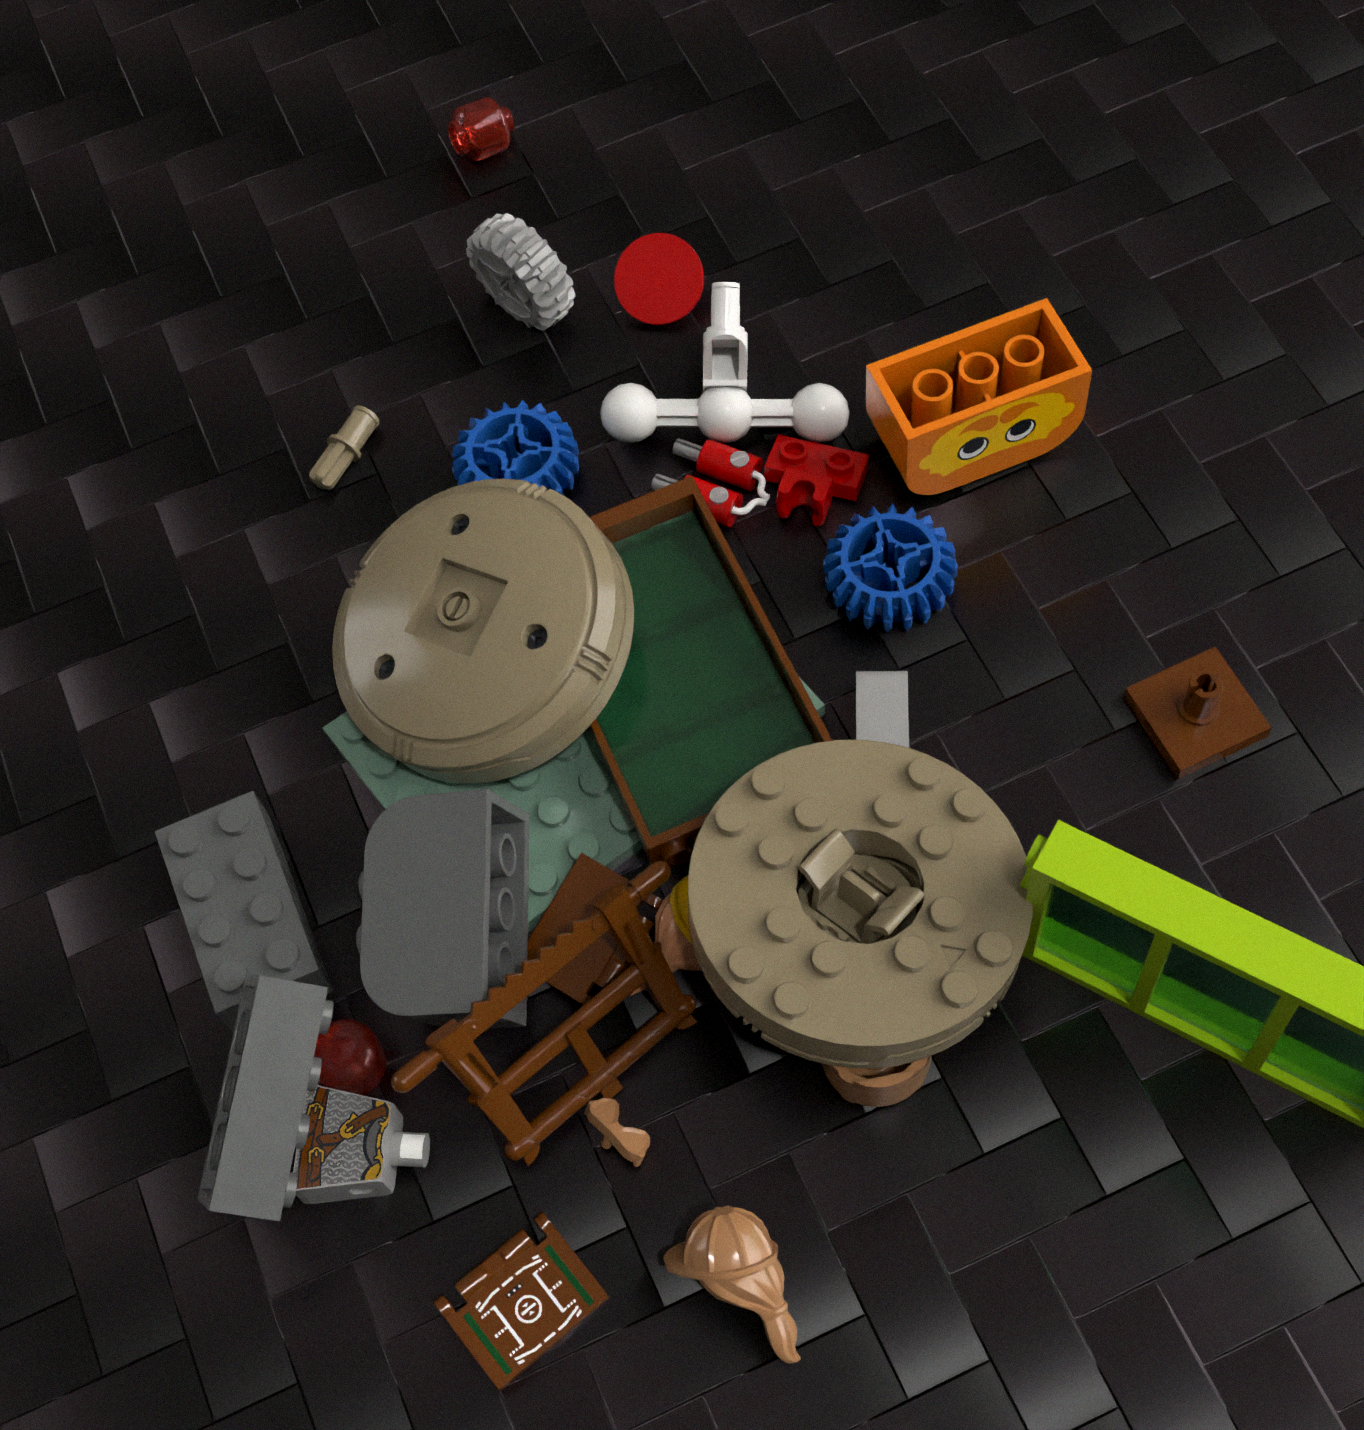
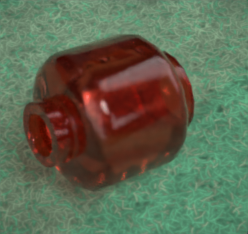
M484 97L454 109L452 121L448 123L447 128L455 151L460 156L465 155L472 161H479L507 150L510 144V132L514 131L515 126L512 115L507 107H500L492 98Z
M339 1019L330 1023L326 1035L318 1034L314 1057L322 1059L319 1082L322 1086L364 1096L379 1085L385 1073L386 1055L382 1044L367 1025L354 1019Z

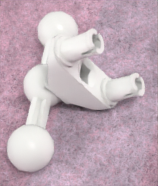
M736 282L712 283L711 326L707 327L706 332L703 333V393L699 399H656L652 391L643 385L626 383L618 385L608 392L602 401L600 411L602 425L608 434L618 441L627 443L644 440L654 432L656 427H699L703 435L720 443L739 440L747 434L751 427H793L796 433L806 441L825 443L841 435L848 424L850 413L848 402L843 394L833 386L822 383L807 385L798 391L793 399H751L746 392L748 333L745 332L744 327L740 326V284Z

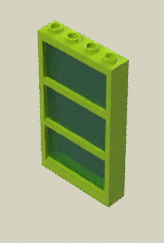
M1060 820L1057 821L1049 838L1040 834L1037 836L1026 857L1024 866L1027 867V870L1020 884V887L1027 890L1025 901L1033 904L1030 932L1022 956L1364 1128V966Z

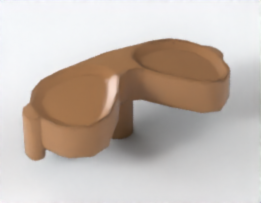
M602 1098L589 1101L584 1114L587 1116L588 1121L604 1135L601 1146L604 1149H610L613 1145L623 1158L633 1162V1165L638 1167L650 1145L648 1133L645 1130L623 1127L619 1124V1104L615 1099Z

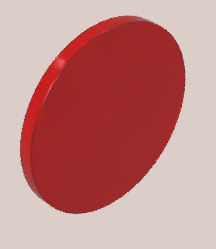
M652 233L636 239L623 251L615 268L614 286L621 305L631 316L647 324L667 325L681 320L694 309L703 291L704 271L699 256L686 241L672 234Z

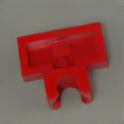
M778 434L764 466L765 480L779 484L776 501L778 516L780 518H787L793 508L804 505L810 507L814 512L812 524L815 526L823 525L832 504V496L856 501L869 468L870 455Z

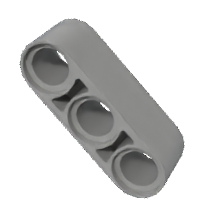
M856 671V740L886 742L909 748L907 671Z

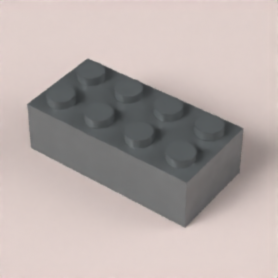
M254 791L155 831L215 1014L232 1032L234 1031L243 984L247 975H264L328 987L327 994L334 991L273 823Z
M264 975L245 976L197 1198L209 1211L280 1221L282 1208L292 1207L298 1182V1174L290 1172L294 1150H303L310 1124V1116L302 1114L306 1092H315L321 1072L322 1059L314 1057L318 1034H327L333 1014V1001L326 1000L328 987Z

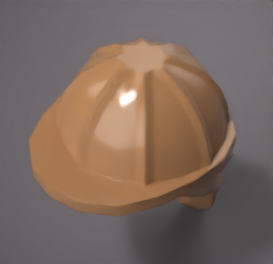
M730 1205L715 1207L713 1210L701 1214L689 1227L685 1242L675 1245L664 1255V1265L667 1271L680 1277L699 1280L701 1285L716 1299L756 1312L763 1321L767 1339L776 1355L782 1361L789 1364L797 1363L801 1359L795 1348L797 1326L787 1310L788 1303L783 1298L784 1273L777 1258L778 1244L770 1238L762 1220L750 1211Z

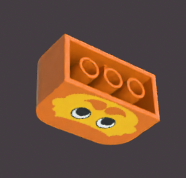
M1045 298L866 365V411L909 490L919 495H934L952 490L1043 455L1064 442L1083 420L1092 369L1051 303Z

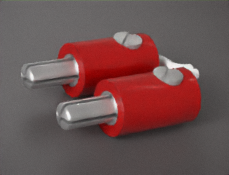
M680 438L676 439L672 449L673 454L696 461L698 473L748 491H752L759 481L757 493L760 498L751 500L745 507L741 508L743 502L742 494L692 476L718 524L730 528L737 520L738 515L749 513L757 505H766L770 494L764 491L766 480L761 474L763 458L708 439L703 447ZM656 474L651 486L653 490H658L678 481L661 474Z

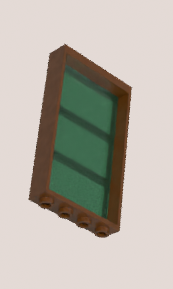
M692 476L589 517L613 544L628 573L634 603V629L631 648L618 685L605 707L587 729L650 864L656 861H665L670 867L679 866L691 859L696 838L706 817L728 788L744 774L778 754L805 745L833 741Z

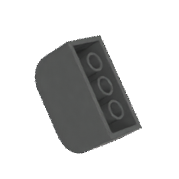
M489 789L409 796L391 804L375 820L366 840L364 870L361 872L358 882L359 893L363 902L362 924L357 930L356 944L360 953V972L363 985L369 997L380 1008L389 1013L440 1028L451 1019L459 1022L471 1012V1002L487 1000L488 988L504 986L506 974L521 972L522 961H526L528 956L530 814ZM527 997L489 1028L525 1027L527 1021Z

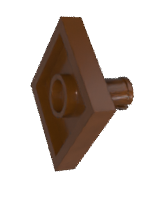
M1216 647L1126 687L1123 697L1177 779L1267 738L1272 729Z

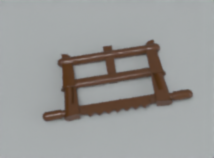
M665 861L652 863L630 881L628 887L623 883L611 887L593 904L596 911L587 919L571 921L570 932L555 934L553 946L538 948L537 959L522 961L521 972L506 974L504 986L488 988L487 1000L471 1002V1012L459 1022L451 1019L431 1033L426 1039V1045L429 1049L426 1052L422 1050L392 1076L391 1084L393 1089L399 1093L410 1091L438 1068L437 1064L442 1061L471 1093L467 1098V1103L480 1108L507 1139L504 1147L506 1157L513 1161H518L522 1158L527 1166L537 1157L540 1150L539 1143L589 1102L591 1098L595 1097L598 1093L603 1098L611 1099L623 1089L617 1079L620 1074L674 1028L686 1029L697 1023L691 1016L697 1005L695 998L689 994H682L662 953L661 942H652L634 904L638 900L642 901L668 880L671 875V868ZM609 931L631 966L499 1076H496L473 1041L601 935ZM643 984L660 1010V1013L604 1059L587 1033V1030ZM571 1045L587 1074L528 1123L510 1095Z

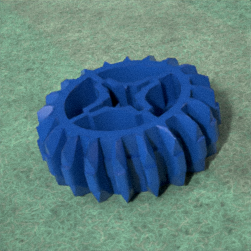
M523 399L517 408H510L504 401L501 410L497 412H492L485 407L484 419L479 420L470 417V430L459 431V444L453 446L452 453L454 459L452 471L455 480H458L457 485L497 478L528 481L531 485L536 483L539 487L543 485L547 490L552 489L562 495L563 491L573 490V476L579 475L580 467L577 441H574L573 432L568 423H562L561 417L556 411L547 413L541 403L529 410L528 405Z
M892 503L887 513L880 514L872 505L868 512V518H864L854 512L853 517L850 519V526L839 524L836 530V538L829 539L827 544V555L823 560V572L826 574L825 588L828 590V593L832 594L836 609L846 607V616L849 621L863 616V625H865L867 630L875 622H882L883 629L888 633L892 629L893 623L900 622L908 632L914 617L926 624L928 619H930L931 610L941 612L945 606V597H950L954 591V577H957L958 564L955 559L953 542H947V533L944 527L933 528V520L930 515L917 520L913 507L905 514H898ZM873 549L870 553L862 555L866 551ZM927 574L919 583L905 589L909 583L918 581L920 575Z

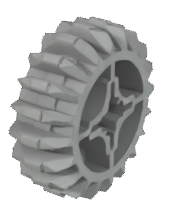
M497 213L483 221L467 239L468 247L466 252L470 258V267L477 273L476 279L482 282L486 288L485 292L489 293L494 298L495 304H499L505 312L511 314L518 321H523L528 328L534 326L542 331L550 326H554L568 314V310L574 305L573 299L576 297L572 287L573 280L566 274L567 266L558 259V252L550 248L547 244V239H542L534 227H527L522 219H515L508 213L503 215Z

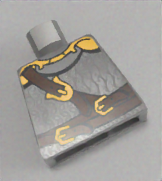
M317 1085L315 1092H306L302 1114L310 1116L309 1131L303 1150H296L293 1173L298 1174L295 1195L304 1204L389 1195L394 1191L397 1166H427L430 1153L429 1134L402 1132L403 1115L393 1103Z

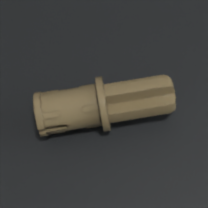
M357 405L353 408L352 413L338 433L331 434L328 437V447L309 473V479L319 489H333L351 462L359 461L361 458L360 449L374 429L380 424L376 414L364 406Z

